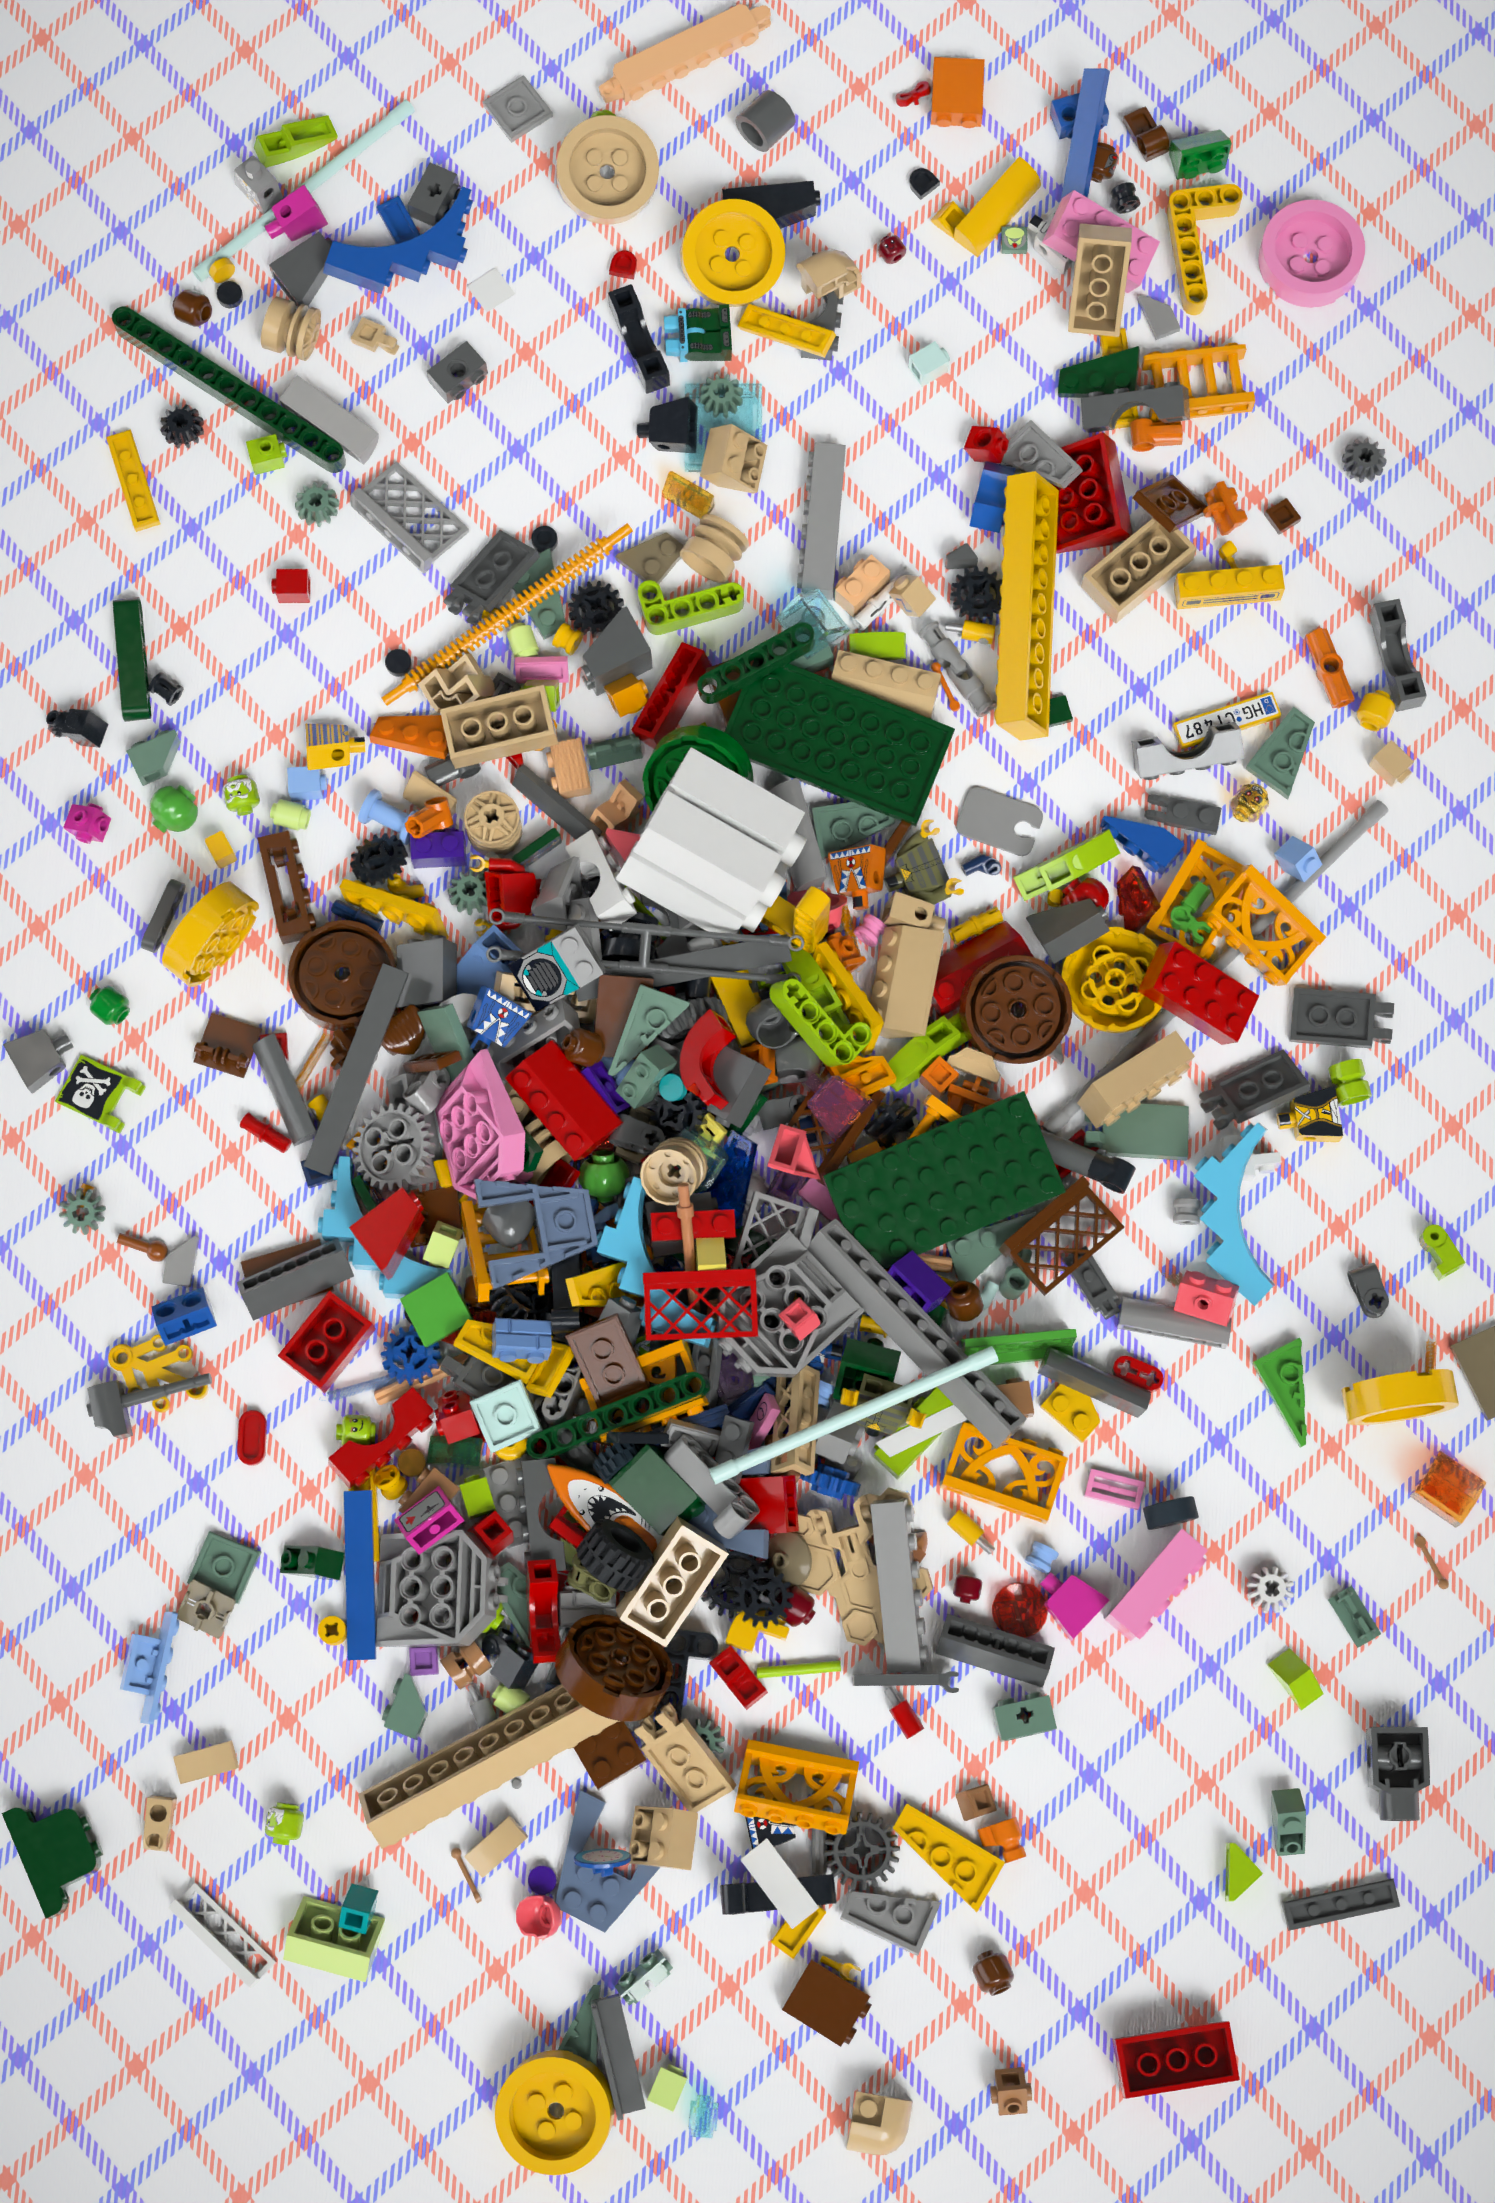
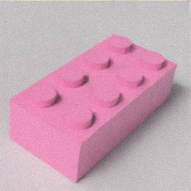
M1075 190L1063 197L1042 243L1075 262L1080 223L1132 228V243L1125 292L1129 293L1138 288L1144 279L1160 241Z
M1181 1529L1105 1620L1130 1642L1135 1637L1140 1640L1153 1626V1623L1149 1620L1153 1616L1159 1618L1171 1604L1168 1600L1170 1595L1172 1594L1176 1597L1189 1583L1186 1576L1189 1573L1194 1576L1205 1564L1207 1559L1203 1556L1208 1550Z

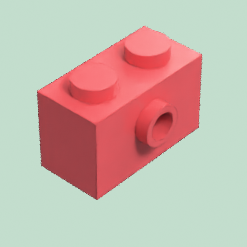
M1186 1270L1180 1282L1174 1311L1227 1327L1234 1311L1240 1286L1234 1285L1228 1280H1217L1205 1276V1274L1198 1271L1191 1272Z

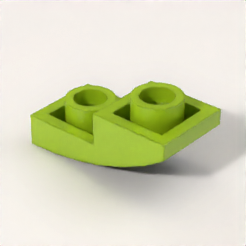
M906 633L849 634V649L851 653L885 661L906 659Z

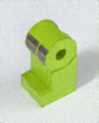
M1434 1224L1424 1229L1419 1238V1243L1423 1250L1431 1254L1437 1264L1433 1271L1437 1280L1440 1281L1461 1269L1466 1262L1446 1231L1441 1226Z

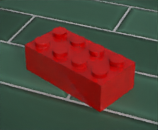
M1176 941L1159 944L1137 990L1221 1045L1238 1043L1259 998L1258 994Z
M1229 2021L1112 2039L1121 2094L1124 2099L1240 2081Z

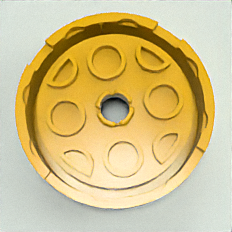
M741 199L721 200L701 210L688 226L681 243V266L686 279L703 299L715 305L729 304V307L745 306L763 297L779 279L785 262L784 238L774 218L762 207ZM729 247L737 249L739 252L738 260L734 262L728 261L725 257V250Z
M231 881L224 882L213 888L194 905L173 932L163 952V966L189 987L198 986L211 977L209 972L218 965L222 968L249 934L257 918L253 915V912L259 909L258 902Z
M1431 1369L1427 1374L1426 1372L1417 1373V1371L1385 1375L1353 1383V1390H1350V1387L1341 1389L1347 1424L1376 1425L1411 1420L1449 1411L1459 1406L1454 1374L1449 1369Z
M549 2050L530 2056L513 2070L497 2097L495 2124L503 2147L517 2163L535 2173L563 2175L579 2170L592 2161L599 2153L613 2126L615 2107L610 2085L604 2074L595 2064L573 2054V2052ZM551 2103H560L564 2107V2115L560 2118L552 2116L549 2113V2105Z

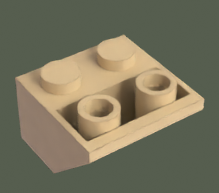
M733 424L710 428L700 477L717 487L755 494L758 492L768 445Z
M635 1806L629 1847L631 1861L629 1863L691 1871L698 1813L674 1808Z

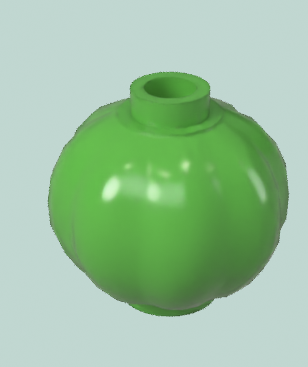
M181 785L177 789L172 786L158 789L150 800V812L155 819L152 824L163 833L167 829L173 832L188 830L196 822L198 816V807L193 803L196 797Z
M599 1150L593 1152L592 1156L588 1157L581 1164L578 1180L582 1189L589 1190V1195L597 1197L598 1202L606 1203L613 1201V1197L625 1189V1180L630 1177V1170L624 1160L614 1155L613 1151Z

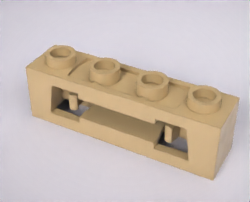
M497 971L494 985L495 992L532 1013L531 1016L546 1008L544 1007L536 1012L529 999L526 998L521 986H514L518 982L513 973ZM576 991L570 993L569 995H572L571 1004L582 1006L581 1009L573 1008L578 1013L579 1023L593 1024V1020H596L597 998L578 1002L577 994H575ZM514 996L524 998V1001L516 1000Z

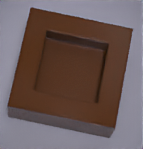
M1287 498L1267 509L1264 513V516L1278 535L1301 521V516Z

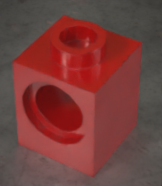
M972 426L964 445V450L974 462L988 461L1001 464L1004 454L1008 450L1009 440L997 427Z

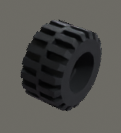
M598 1519L576 1549L578 1558L589 1573L600 1582L619 1591L629 1592L634 1590L654 1563V1556L650 1548L635 1532L609 1519Z

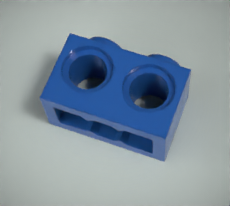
M1079 93L1051 101L1050 116L1059 140L1064 138L1072 139ZM1106 103L1104 104L1100 130L1108 124L1109 110ZM1069 117V118H1072L1073 120H1072V121H1067V120H1065V119H1063V118Z
M203 1287L151 1306L156 1327L165 1346L217 1326L211 1303Z

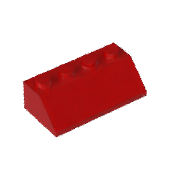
M1007 921L996 925L983 934L940 956L931 1002L939 1017L959 1007L962 990L967 980L984 963L997 957L1009 955L1034 957L1022 936Z
M551 1040L524 1059L505 1077L507 1082L574 1161L586 1158L624 1123L577 1066L566 1059L564 1051L555 1040Z

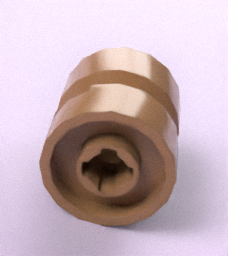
M475 1641L470 1646H459L458 1653L452 1651L439 1660L460 1690L473 1681L475 1674L481 1676L492 1668V1665ZM466 1661L469 1666L461 1669L460 1665Z

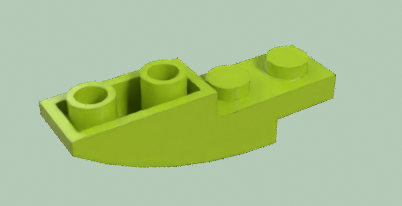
M1107 829L1061 851L1060 854L1014 875L1013 878L1025 902L1088 873L1119 855L1120 851L1110 829Z
M790 949L792 961L781 963L786 974L797 972L801 976L802 985L839 1029L844 1025L850 1024L841 1009L843 1004L811 954L803 949L800 951H792ZM790 976V977H789V979H796V980H798L797 977H795V976Z
M959 1013L949 1019L942 1016L926 1028L925 1036H917L911 1039L888 1062L897 1077L896 1082L890 1085L896 1092L920 1078L921 1074L939 1056H945L968 1041L961 1026Z

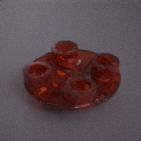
M1019 1582L1003 1587L996 1594L992 1604V1616L995 1624L1001 1631L1028 1638L1042 1629L1047 1620L1048 1609L1044 1605L1046 1602L1044 1596L1035 1585Z

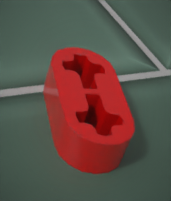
M1120 1356L1112 1367L1113 1375L1144 1388L1151 1393L1159 1390L1163 1384V1373L1157 1367L1131 1356ZM1127 1362L1130 1364L1129 1369L1137 1373L1135 1375L1127 1372L1124 1376L1120 1374L1121 1369L1118 1368V1365H1123ZM1150 1373L1155 1374L1154 1379L1158 1381V1384L1146 1385L1147 1380L1140 1377L1139 1374L1149 1376Z

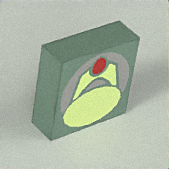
M1002 227L1001 254H1027V227Z

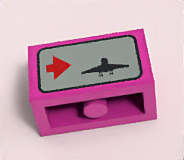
M438 1486L394 1519L406 1540L420 1555L464 1522V1519L452 1501Z

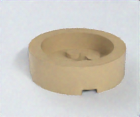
M596 116L575 126L563 140L557 157V185L565 203L581 218L601 225L623 223L637 216L649 204L654 195L659 176L657 151L649 136L635 123L618 116ZM606 165L610 166L615 172L614 176L610 179H604L600 175V169Z

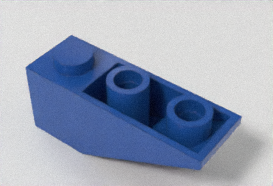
M1104 816L1101 820L1100 827L1102 832L1110 829L1113 838L1123 845V849L1131 856L1137 855L1144 861L1143 863L1146 868L1154 873L1158 872L1163 875L1183 851L1185 844L1163 827L1110 816Z

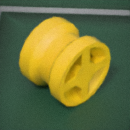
M563 623L557 630L552 645L556 648L561 647L565 649V652L571 656L578 649L584 633L579 630L574 631L569 624Z
M386 1465L380 1468L373 1478V1483L378 1489H381V1494L387 1500L399 1498L408 1487L407 1480L400 1475V1471L395 1465Z
M336 1616L325 1617L318 1626L319 1637L330 1646L340 1645L347 1638V1625Z

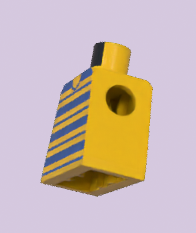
M305 724L308 770L350 765V753L366 752L365 737H349L347 725Z

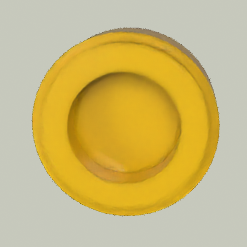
M229 258L216 260L209 269V275L216 283L227 281L235 272V266Z

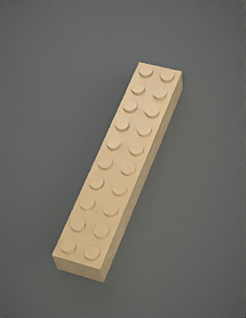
M561 1684L359 1793L358 1797L366 1825L381 1849L397 1844L402 1838L411 1833L424 1829L433 1821L448 1816L457 1808L474 1802L481 1795L498 1789L503 1783L516 1776L524 1775L529 1769L540 1763L548 1762L553 1756L566 1749L575 1747L579 1742L592 1735L601 1733L603 1729L620 1721L605 1718L588 1710L578 1703Z

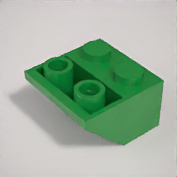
M1219 129L1171 140L1169 157L1176 179H1193L1200 174L1208 172L1215 174L1225 169L1232 145L1231 139Z

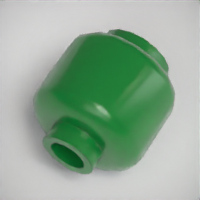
M106 986L102 989L98 987L90 995L89 1000L91 1003L89 1010L105 1025H119L130 1012L128 998L114 986Z

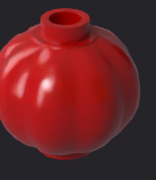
M1087 877L1083 881L1076 878L1062 890L1065 897L1061 900L1060 906L1091 899L1096 907L1101 905L1106 910L1109 903V893L1105 885L1095 878Z

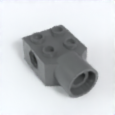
M1428 1727L1367 1728L1368 1787L1379 1792V1820L1420 1821L1419 1791L1430 1785Z

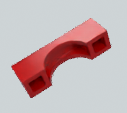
M413 1387L392 1404L391 1413L394 1419V1426L391 1433L383 1441L373 1445H361L349 1440L328 1458L329 1467L349 1489L355 1484L358 1487L364 1484L371 1475L369 1473L375 1467L379 1469L384 1467L391 1460L392 1457L390 1455L394 1451L405 1449L413 1441L411 1437L418 1431L421 1433L425 1432L434 1423L432 1419L434 1418L435 1411Z

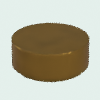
M407 1449L398 1458L399 1470L407 1477H417L426 1468V1459L419 1450Z

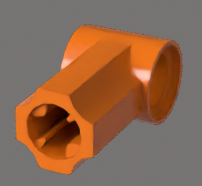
M1141 418L1130 423L1132 450L1146 452L1154 449L1155 446L1182 445L1183 428L1181 421L1164 423Z
M435 797L427 800L424 803L425 807L408 817L405 828L413 838H422L434 830L452 826L453 819L448 798Z

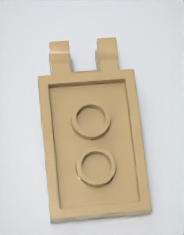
M670 1702L661 1707V1712L655 1716L657 1722L663 1726L662 1728L656 1730L654 1721L648 1716L639 1722L640 1725L634 1729L636 1735L645 1742L640 1748L688 1811H700L733 1791L737 1786L688 1720L684 1718L679 1722L676 1710Z

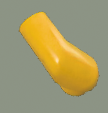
M393 874L394 880L387 878V887L394 895H405L411 899L425 897L423 883L409 886L401 879L399 874Z

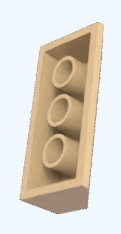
M838 650L831 680L931 719L940 686L941 674Z
M906 925L885 927L870 1001L875 1011L881 1014L884 1022L879 1036L886 1039L925 1036L945 933Z

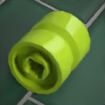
M1362 1059L1346 1060L1328 1068L1332 1084L1337 1085L1336 1095L1339 1106L1356 1104L1372 1097L1369 1082L1363 1079L1366 1072Z

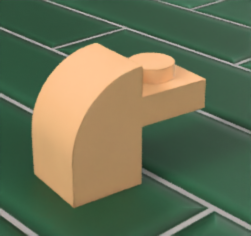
M624 779L618 783L610 799L594 810L589 820L602 830L601 836L603 835L606 838L607 828L622 831L634 820L641 810L638 806L644 796Z

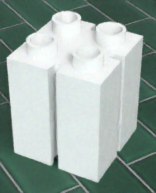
M691 747L674 774L675 777L671 779L639 835L641 838L633 846L616 880L706 931L736 934L742 926L753 933L767 908L771 907L786 882L784 875L788 867L793 866L807 841V838L795 832L805 812Z

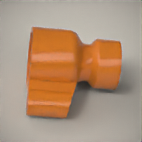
M1017 1817L977 1830L983 1847H1003L1002 1855L1005 1863L1027 1856L1024 1846L1019 1843L1022 1832Z

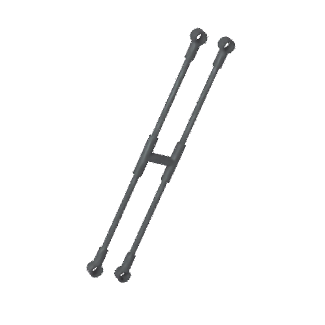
M499 907L492 909L489 913V920L495 925L503 922L520 924L532 922L574 926L578 923L580 927L621 930L622 933L641 934L639 961L620 960L618 962L601 960L604 967L619 968L622 971L666 975L668 973L744 979L765 981L766 984L788 980L790 976L797 977L799 982L802 981L801 976L797 972H790L788 974L766 973L764 975L669 966V964L650 962L652 935L666 937L678 935L767 943L769 946L789 947L792 951H800L804 947L805 941L803 936L799 934H794L791 937L777 935L765 937L676 929L671 926L630 922L619 924L530 916L525 915V913L504 911ZM495 911H498L502 914V919L500 921H497L493 918V913ZM799 938L802 944L799 947H794L791 944V940ZM493 945L487 950L486 957L490 962L495 963L500 960L515 961L527 953L502 949L498 945ZM496 949L499 952V958H492L490 951Z

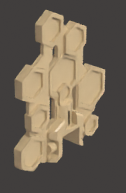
M889 1487L880 1496L869 1493L857 1499L853 1507L858 1525L837 1530L831 1509L816 1508L810 1510L806 1515L798 1514L799 1531L794 1532L806 1541L812 1556L810 1574L799 1587L807 1593L821 1596L828 1589L829 1596H833L836 1599L847 1642L866 1646L874 1639L883 1644L884 1651L885 1643L877 1565L873 1564L867 1543L873 1536L870 1504L876 1500L908 1498V1505H913L909 1492ZM833 1548L840 1550L846 1571L843 1576H841ZM919 1566L920 1578H916L917 1589H921L924 1599L934 1587L928 1568Z

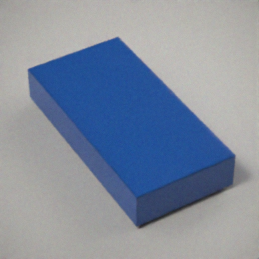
M399 196L376 206L377 212L395 244L411 240L420 235Z

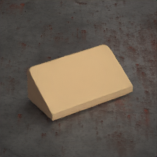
M414 770L404 789L403 798L421 810L425 807L424 803L427 800L435 797H447L453 816L456 813L457 799Z

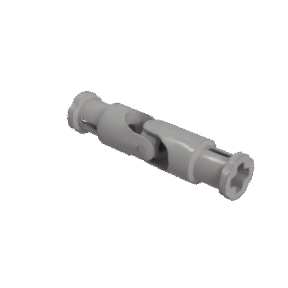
M938 621L930 622L919 631V637L925 639L932 649V655L941 664L943 669L946 670L958 691L976 709L977 717L987 715L997 706V702L991 700L985 692L984 684L969 664L962 659L952 640L946 638L942 633ZM966 672L969 679H961L962 674Z

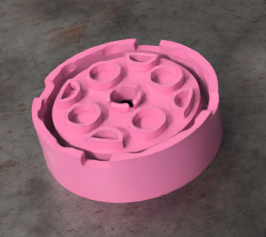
M1322 200L1294 202L1278 211L1265 229L1258 256L1260 273L1264 282H1267L1276 292L1275 295L1282 300L1300 307L1314 308L1326 306L1336 302V299L1343 296L1346 292L1348 293L1354 286L1364 261L1365 240L1356 220L1343 208ZM1312 252L1317 261L1314 263L1306 262L1303 256Z

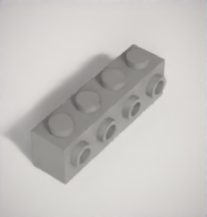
M562 998L548 1005L544 1010L529 1018L504 1048L493 1042L490 1044V1055L494 1065L496 1066L500 1062L516 1068L524 1059L551 1040H555L560 1048H562L565 1036L574 1029L580 1028L578 1013Z

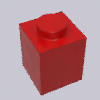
M276 569V578H272L271 589L272 594H276L279 603H310L311 577L308 569Z
M496 1511L473 1528L476 1537L494 1557L514 1542L513 1531Z

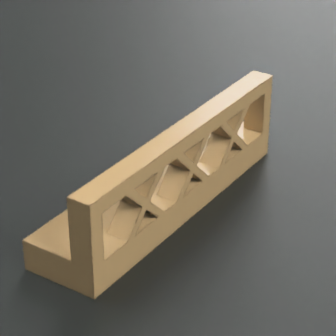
M806 1365L792 1378L787 1389V1377H777L775 1399L781 1412L774 1422L772 1443L783 1438V1432L787 1425H789V1432L785 1437L817 1424L819 1371ZM791 1400L790 1407L784 1414L785 1406ZM816 1439L788 1451L787 1462L781 1463L783 1454L772 1458L770 1472L778 1475L789 1470H795L805 1476L813 1474Z

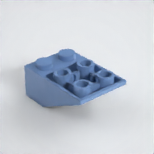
M494 924L471 946L457 964V995L465 993L478 996L482 985L494 990L497 971L512 973L508 965L514 961L500 960L493 963L486 957L487 950L493 945H498L502 949L521 951ZM492 949L490 951L491 957L499 958V952L496 949Z

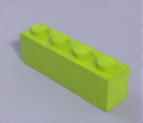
M938 1387L932 1388L933 1392L927 1398L921 1396L912 1406L921 1413L927 1414L925 1418L954 1405ZM906 1425V1426H904V1427H898V1429L896 1430V1432H898V1431H900V1430H902V1429H904V1428H907V1427H909L910 1425ZM941 1433L891 1457L876 1444L873 1448L877 1451L873 1457L898 1480Z

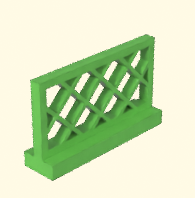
M1063 1329L961 1339L960 1343L961 1350L967 1356L992 1346L999 1361L991 1365L1042 1361L1049 1346L1073 1357L1072 1346L1077 1338L1076 1329Z

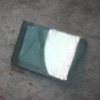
M820 589L798 593L776 617V620L784 630L800 622L808 623L813 627L815 646L809 653L804 655L807 660L850 631V628ZM801 634L796 639L800 642H805L810 637L806 634Z

